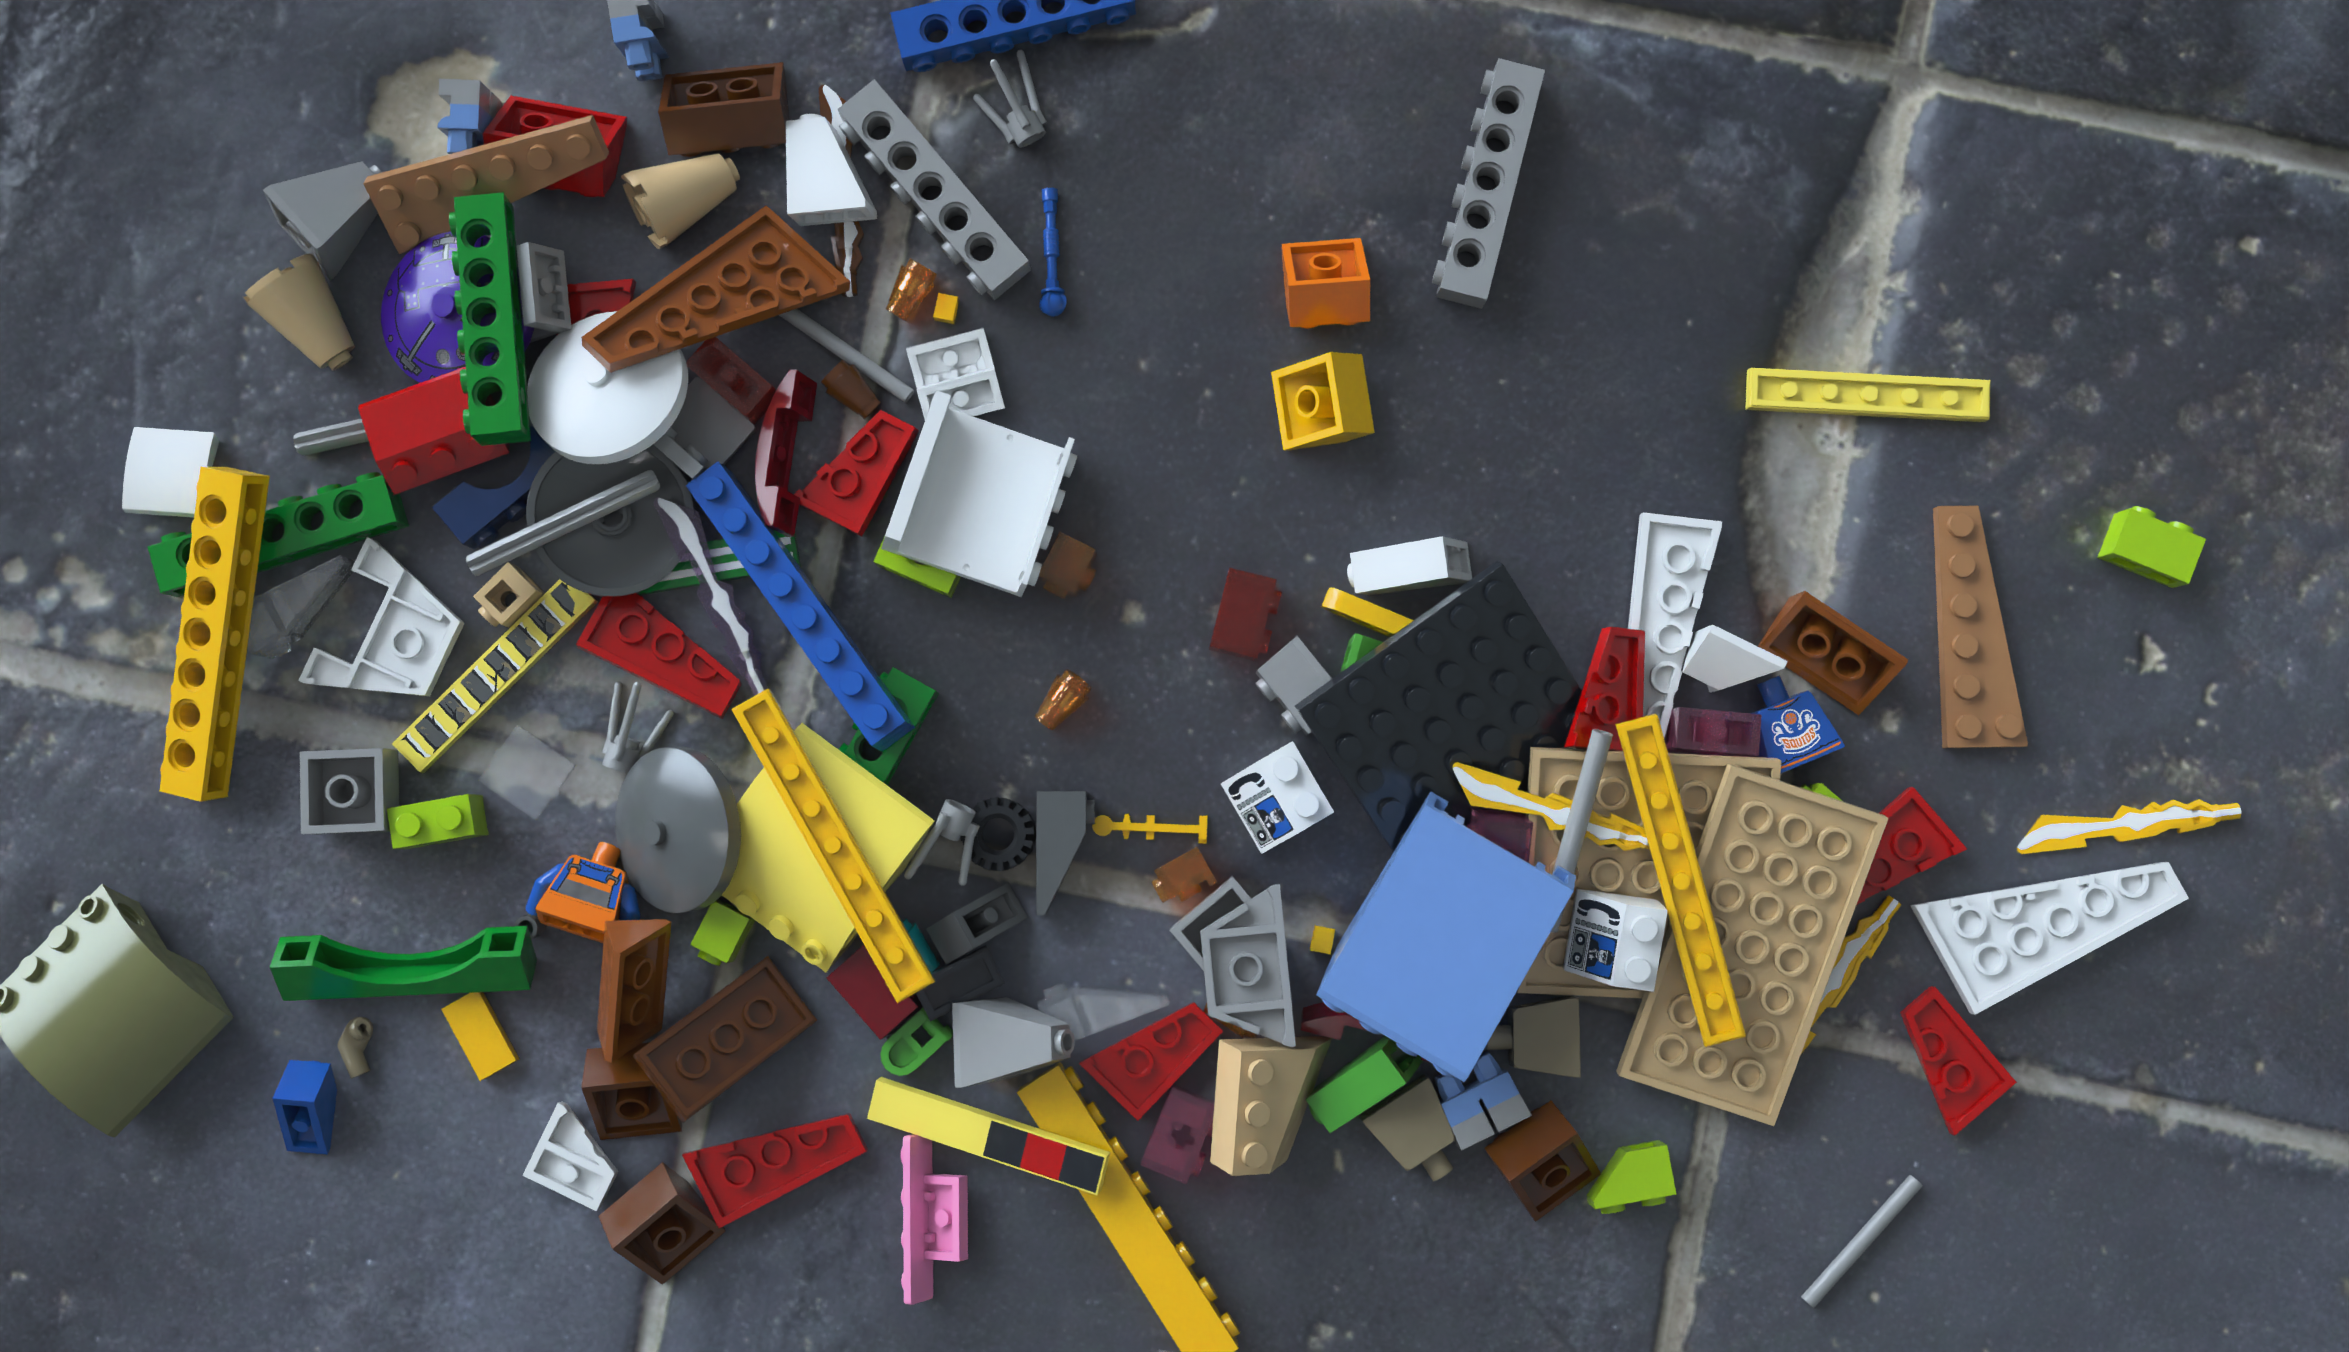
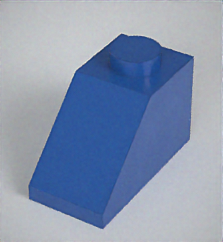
M289 1060L272 1098L287 1151L328 1155L331 1147L337 1087L331 1063H321L313 1060Z

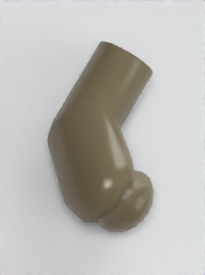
M355 1017L350 1020L337 1044L351 1079L371 1071L363 1052L373 1034V1024L365 1017Z

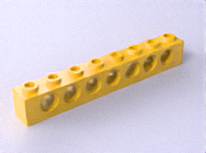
M200 467V475L196 486L195 514L191 526L190 554L186 565L187 577L184 601L181 605L182 617L179 640L176 645L177 656L174 680L171 685L169 719L166 725V743L160 770V792L200 802L228 797L270 478L268 475L230 467Z

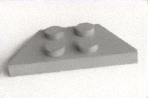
M1276 884L1200 930L1208 1016L1231 1023L1288 1047H1296L1280 884Z

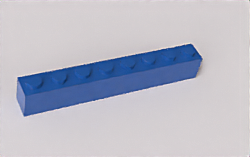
M718 461L685 485L869 744L883 752L914 729L913 723L773 529L765 525L760 510L734 474Z

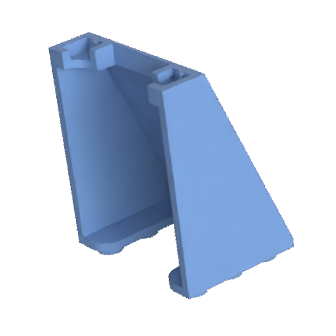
M1430 792L1336 946L1316 995L1322 998L1324 1004L1333 1011L1339 1013L1346 1012L1359 1020L1361 1026L1373 1034H1383L1392 1039L1403 1052L1411 1056L1419 1055L1431 1062L1434 1068L1442 1075L1449 1078L1456 1077L1465 1082L1574 892L1576 875L1560 866H1557L1551 875L1545 871L1546 865L1538 861L1536 866L1529 864L1464 826L1465 818L1457 815L1456 818L1449 816L1444 811L1449 802Z

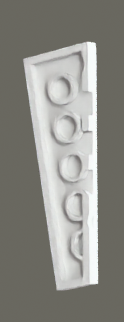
M1641 513L1639 516L1628 629L1645 631L1643 717L1657 714L1663 736L1665 737L1674 704V695L1678 690L1682 675L1681 669L1687 647L1690 646L1693 625L1704 594L1702 592L1708 571L1711 569L1722 528V521Z

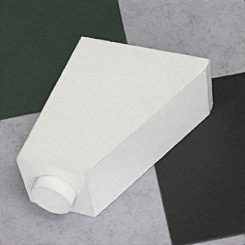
M804 114L797 120L786 121L787 214L799 226L877 219V211L837 130L830 122L818 114Z
M1443 536L1350 553L1351 564L1348 565L1347 569L1348 579L1351 586L1355 587V593L1364 595L1467 583L1472 579L1467 542Z

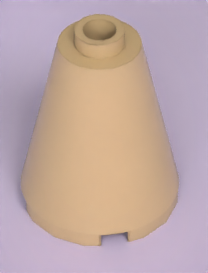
M719 153L637 169L621 175V178L627 182L623 184V188L632 210L641 226L645 224L647 227L650 226L654 233L647 237L657 249L670 244L737 190L736 181L740 180L738 170L731 158L724 159Z
M305 254L290 260L294 268L288 267L282 271L276 268L265 275L245 292L247 296L243 298L248 306L320 369L329 366L334 371L353 358L349 352L354 349L355 345L319 262L313 254Z

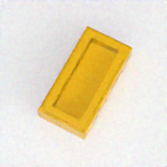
M484 992L469 993L441 1009L479 1081L520 1060Z

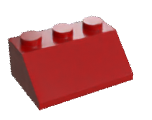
M510 95L484 130L483 141L485 145L593 115L609 151L607 158L544 189H562L578 192L586 197H604L616 179L627 127V117Z
M466 366L358 406L375 462L394 495L510 453V443L481 446L470 434L466 433L463 423V410L469 409L468 394L463 393L460 382L461 369H466ZM491 394L487 397L486 406L496 405Z

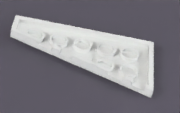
M2160 862L1910 906L1969 1013L1976 1015L2189 898L2169 862Z

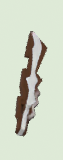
M821 85L819 87L820 115L825 117L837 130L851 158L853 144L839 128L843 121L837 110L846 101L827 85ZM860 221L834 223L835 236H830L836 269L850 280V290L841 293L844 297L858 295L856 276L857 270L863 261L859 246L864 237L863 230L859 224Z

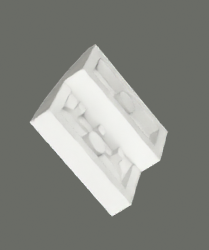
M984 328L906 348L924 419L927 417L936 390L951 395L948 408L971 416L1005 408Z
M134 427L124 473L122 509L124 512L194 518L197 499L196 486L200 475V467L213 466L219 445V439L215 433Z

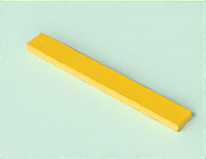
M768 688L732 708L731 710L897 1004L936 982L771 689Z
M1652 714L1615 724L1663 899L1668 910V917L1704 1046L1707 1047L1746 1037L1658 715Z

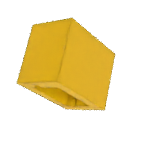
M938 293L933 315L934 320L954 324L959 298Z
M1314 925L1310 951L1331 955L1335 929Z

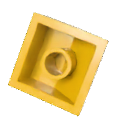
M1329 352L1271 372L1283 450L1289 451L1342 443L1375 433L1362 354Z

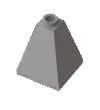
M363 161L272 184L263 189L278 224L305 254L314 255L319 262L322 272L330 281L339 273L378 214L363 183L368 176L382 172L375 165L368 168Z
M1008 997L952 1003L955 1088L1009 1080L1071 1058L1070 1054L1074 1049L1075 1039L1072 1031L1069 1029V1023Z

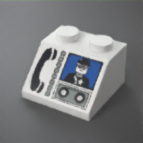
M1293 741L1221 783L1261 854L1334 813Z
M1576 888L1563 969L1611 986L1654 992L1668 910L1655 899Z

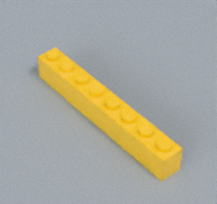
M1059 1062L1020 1087L1017 1094L1039 1129L1111 1152L1101 1192L1098 1195L1079 1190L1179 1350L1181 1352H1235L1238 1350V1340L1235 1336L1240 1334V1330L1228 1312L1220 1314L1213 1303L1218 1298L1215 1290L1205 1276L1198 1279L1192 1270L1191 1265L1195 1263V1259L1183 1241L1176 1244L1168 1232L1169 1229L1173 1228L1170 1219L1161 1206L1156 1209L1152 1207L1145 1196L1151 1192L1139 1171L1131 1174L1123 1161L1128 1157L1126 1150L1116 1136L1109 1139L1101 1125L1106 1120L1094 1101L1087 1104L1079 1090L1084 1085L1073 1067L1070 1066L1065 1069L1062 1063Z

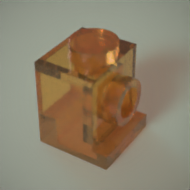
M1198 847L1154 870L1158 878L1151 881L1163 903L1175 896H1178L1180 901L1183 902L1202 891L1199 883L1204 880L1207 881L1209 886L1217 883Z

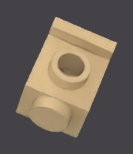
M507 562L473 597L482 605L478 612L491 625L497 627L501 624L510 628L545 592L520 567ZM514 593L517 599L507 607L505 598L508 594Z

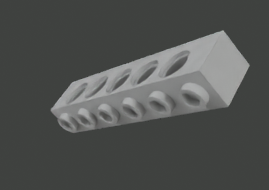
M1498 58L1494 70H1486L1480 90V94L1487 95L1484 109L1476 108L1470 130L1477 133L1474 147L1467 145L1461 165L1462 170L1468 171L1465 184L1457 183L1451 207L1458 209L1455 223L1447 222L1442 240V245L1448 247L1445 261H1437L1432 279L1433 284L1439 285L1436 294L1437 298L1480 309L1483 308L1488 299L1545 73L1544 69ZM1508 101L1514 106L1515 112L1504 114L1498 110L1496 103ZM1491 138L1499 139L1504 143L1506 150L1494 152L1489 149L1486 141ZM1480 176H1488L1494 180L1496 188L1484 190L1477 184L1476 179ZM1479 214L1485 219L1487 226L1481 229L1473 228L1468 223L1467 216ZM1460 252L1472 253L1477 260V265L1473 267L1461 265L1457 259V254Z
M875 79L837 109L843 121L839 125L843 134L853 145L860 142L865 147L868 153L864 157L870 166L879 175L885 171L894 183L890 185V188L904 205L910 201L919 211L915 216L918 222L929 235L936 231L945 243L941 246L942 250L955 265L962 262L971 272L966 277L980 295L987 292L995 301L1031 271L1029 260ZM879 126H886L891 129L889 135L884 139L876 140L871 138L872 131ZM904 156L916 158V163L908 170H901L896 167L898 160ZM929 186H938L942 189L940 196L934 200H926L921 195L923 190ZM960 215L968 219L966 226L961 230L954 231L947 227L948 221L954 216ZM986 245L993 249L992 256L985 261H978L972 257L974 250L979 246Z

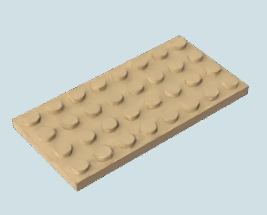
M1727 764L1696 849V856L1746 1037L1707 1047L1704 1046L1671 924H1669L1661 947L1654 992L1645 991L1616 1070L1617 1074L1629 1080L1775 1126L1889 818L1883 814Z

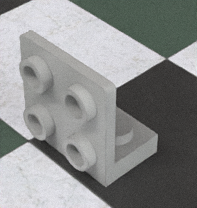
M531 242L517 245L524 326L534 328L530 343L572 330L564 251Z
M695 377L688 385L686 398L678 417L654 445L687 475L695 479L718 461L725 465L753 435L756 427L700 377Z

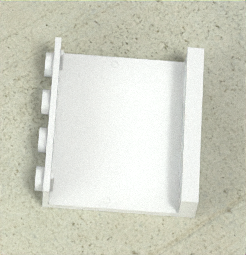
M936 390L881 549L1022 597L1027 584L1035 586L1042 564L1035 562L1039 548L1047 549L1054 527L1047 525L1051 512L1058 514L1066 491L1059 489L1063 476L1070 478L1077 459V455L1071 453L1075 439L1069 437L1065 447L1061 448L948 408L951 395Z

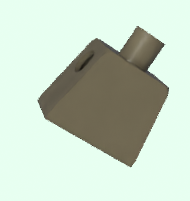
M1562 996L1508 1007V1025H1497L1485 1046L1486 1050H1508L1509 1065L1514 1068L1574 1078L1581 1077L1579 998Z
M1423 1074L1359 1116L1365 1126L1406 1171L1421 1163L1432 1181H1436L1453 1170V1166L1442 1149L1456 1139L1434 1087L1426 1075Z

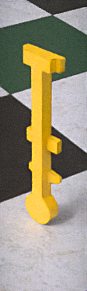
M1125 814L1123 822H1112L1108 816L1100 815L1095 818V824H1092L1093 831L1099 836H1107L1112 830H1122L1124 839H1128L1130 831H1146V840H1154V832L1199 833L1198 843H1207V816H1199V825L1155 824V815H1147L1146 823H1131L1129 814Z

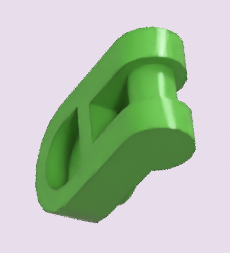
M922 1008L887 1039L880 1053L881 1062L891 1074L898 1076L908 1075L953 1036V1030L948 1024L944 1027L938 1019L930 1022L924 1008ZM921 1026L932 1037L924 1046L913 1035Z

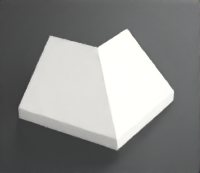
M1710 625L1694 632L1682 672L1707 684L1709 692L1712 693L1782 670L1788 661L1715 625Z

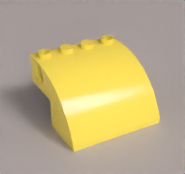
M801 723L794 730L795 734L886 892L905 870L935 820L805 724ZM763 768L737 803L741 828L740 853L734 875L722 896L733 903L741 913L750 916L768 929L775 938L784 941L799 952L807 962L816 965L827 973L852 944L858 933L768 773Z

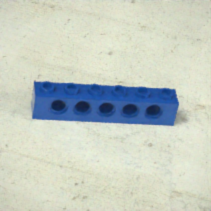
M939 0L891 12L890 14L905 70L926 72L934 69L938 63L950 60L954 63L967 62L973 59L975 54L990 50L992 53H1003L1011 50L1015 44L1027 41L1032 44H1039L1050 40L1053 37L1052 35L1067 31L1069 34H1080L1088 31L1091 25L1107 22L1109 25L1120 24L1127 21L1130 16L1136 15L1135 0H1100L1096 4H1087L1083 0ZM1050 2H1058L1064 6L1056 14H1050L1043 10ZM1014 11L1025 15L1024 19L1019 23H1009L1005 18ZM973 21H982L986 24L985 29L979 33H971L966 30L967 26ZM942 30L948 33L947 37L941 42L934 43L928 40L929 35L934 31Z

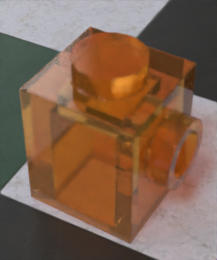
M1059 532L1038 576L1040 580L1045 582L1043 589L1062 599L1065 598L1067 593L1076 597L1080 589L1086 592L1097 572L1096 569L1091 568L1097 557L1096 549Z

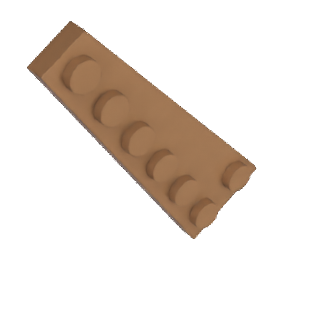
M591 115L371 175L365 179L363 184L399 254H402L430 237L451 231L449 213L455 212L454 197L504 192L510 203L605 160L609 151L594 116Z
M1937 506L1933 508L1942 748L2027 747L2028 741L1979 506Z

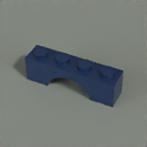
M533 424L530 426L531 448L529 461L522 474L515 481L497 489H481L463 481L432 507L463 545L472 549L486 547L498 537L499 532L497 530L509 520L515 522L526 515L527 499L532 482L541 466L556 452L538 434Z

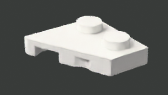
M561 1101L557 1103L522 1176L598 1211L603 1205L618 1174V1170L569 1105Z

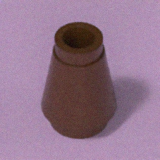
M844 360L839 362L821 381L827 388L825 393L856 414H859L864 420L881 404L855 365L849 366Z

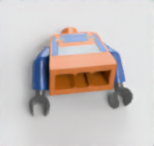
M599 842L591 860L571 855L565 863L557 864L535 880L525 909L528 914L518 918L514 926H526L527 921H530L533 925V932L530 935L531 939L542 935L547 925L603 943L605 921L640 920L641 914L636 890L629 884L626 872L615 868L620 856V849L612 844Z

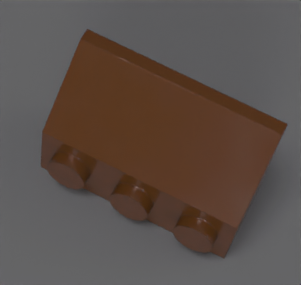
M784 63L666 74L658 113L668 155L681 154L685 157H692L706 151L720 150L730 153L744 147L760 146L762 148H774L782 143H786V121L790 120Z

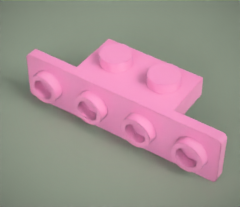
M912 1134L903 1137V1147L901 1149V1162L903 1164V1189L901 1192L903 1232L901 1244L904 1249V1272L901 1284L904 1290V1303L909 1305L933 1298V1260L960 1262L968 1259V1176L933 1174L932 1140Z

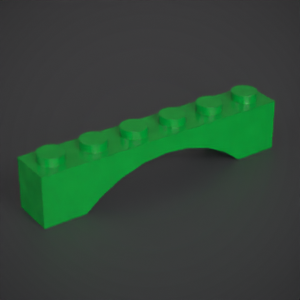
M527 926L489 927L455 946L415 954H394L363 950L339 943L322 935L289 936L279 938L270 970L283 1001L518 991L531 989L537 957Z

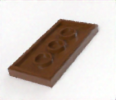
M767 956L637 1051L632 1057L684 1123L812 1026L817 1019Z

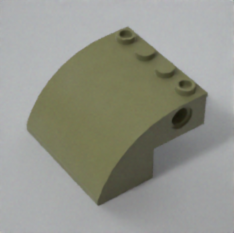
M101 884L91 895L86 896L80 902L78 908L61 925L56 926L50 932L48 938L31 955L25 957L19 964V967L0 985V1036L13 1055L63 1105L93 1127L114 1138L234 1018L204 967L167 950L140 903L108 888L104 884Z

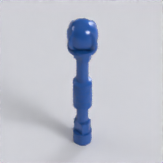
M1044 188L1042 189V202L1044 203V213L1046 214V229L1043 230L1044 257L1047 258L1046 288L1041 290L1042 298L1040 299L1039 307L1046 315L1055 317L1064 311L1067 304V299L1064 295L1065 290L1059 288V280H1057V258L1060 256L1059 230L1056 229L1055 215L1057 214L1058 189Z

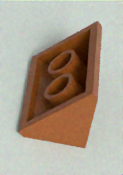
M1806 591L1789 597L1758 645L1759 648L1788 661L1785 667L1857 715L1864 711L1908 663L1907 658Z
M666 919L605 921L597 1031L605 1061L613 1063L662 1030L671 921Z

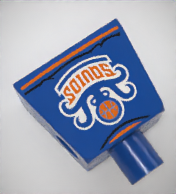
M1780 675L1757 684L1766 707L1748 714L1757 757L1780 759L1781 773L1845 747L1842 739L1811 692L1804 691L1789 697Z

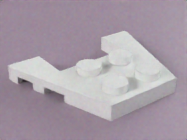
M367 537L351 570L381 583L389 589L355 661L352 664L326 651L313 648L298 681L310 685L430 697L465 623L379 542Z

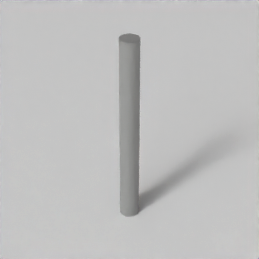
M794 309L779 315L849 365L854 364L858 371L904 403H907L912 397L914 389L800 310Z
M1909 1175L1805 1291L1801 1298L1814 1309L1923 1185L1913 1176Z

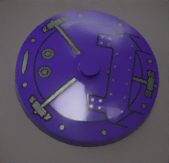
M451 232L430 237L410 250L392 272L383 295L381 326L388 351L396 364L409 377L419 383L466 366L465 354L462 355L460 353L457 340V332L463 329L462 315L457 313L454 294L456 290H460L459 276L455 275L452 265V252L457 251V237H453ZM485 235L477 239L474 247L485 246L490 238ZM494 274L482 276L477 286L484 287L492 281ZM520 290L523 342L525 353L532 338L534 328L524 326ZM496 313L485 315L481 319L480 326L492 324L496 319ZM499 352L488 354L483 360V366H491L496 363L499 358Z

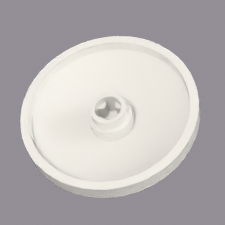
M617 311L600 313L584 318L571 325L572 330L559 333L538 357L528 381L529 417L535 430L554 451L576 462L608 464L639 454L657 442L667 432L678 417L686 398L688 369L681 349L610 373L582 347L581 337Z

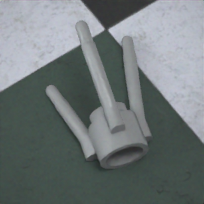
M1018 50L1019 67L1031 110H1029L1027 105H1020L1004 72L995 59L990 61V66L1013 109L1006 116L1009 123L1007 124L981 95L975 94L973 99L1002 131L1008 144L1015 141L1017 146L1022 148L1036 142L1045 135L1046 131L1043 126L1047 124V121L1040 110L1025 53L1023 50Z
M640 682L633 684L619 734H617L622 683H615L607 739L602 751L605 753L602 765L624 773H628L642 756L653 749L674 715L672 710L666 711L641 750L638 749L640 741L629 738L628 735L642 687Z
M946 799L934 827L904 874L905 879H911L940 835L952 841H959L961 836H965L959 884L961 886L966 885L974 838L980 827L972 822L976 812L960 802Z

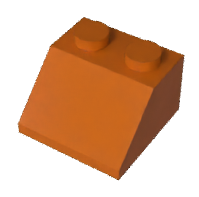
M1361 238L1282 244L1285 297L1290 327L1309 329L1318 325L1341 324L1348 326L1358 322L1370 321V276Z

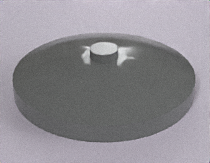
M651 445L637 455L608 464L580 463L555 452L541 466L528 494L526 506L527 527L647 470H652L660 483L658 491L536 548L535 551L544 565L561 581L575 589L593 595L625 596L638 593L657 584L680 562L687 546L680 537L679 528L675 521L659 506L658 498L675 503L689 517L692 524L694 523L693 501L690 491L685 486L687 482L681 471L657 447Z
M688 747L659 748L642 756L626 775L616 805L615 832L623 868L637 892L654 907L670 913H683L703 909L714 903L724 893L731 882L738 863L741 828L739 812L732 789L718 766L706 755Z

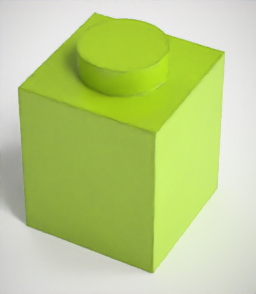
M721 899L716 900L710 905L690 945L700 950L697 955L698 957L716 966H720L722 961L725 963L734 962L755 920L741 913L729 903Z

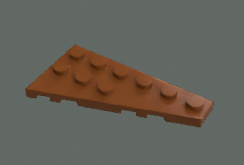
M766 205L582 336V347L612 373L850 290V280Z

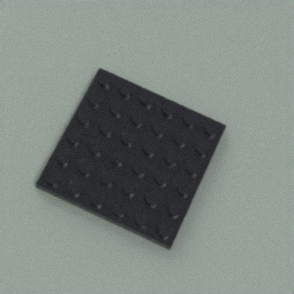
M1496 561L1295 705V708L1394 853L1430 792L1449 802L1444 810L1449 816L1456 818L1457 815L1465 818L1464 826L1498 846L1503 845L1524 830L1526 826V813L1471 806L1452 766L1455 762H1460L1520 781L1518 790L1528 792L1530 747L1578 749L1564 746L1582 690L1505 566Z

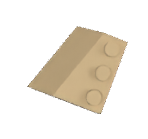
M1325 1036L1295 1037L1296 1047H1288L1269 1038L1219 1040L1210 1157L1212 1164L1231 1176L1270 1174L1287 1161L1308 1105L1306 1098L1314 1089L1332 1038Z

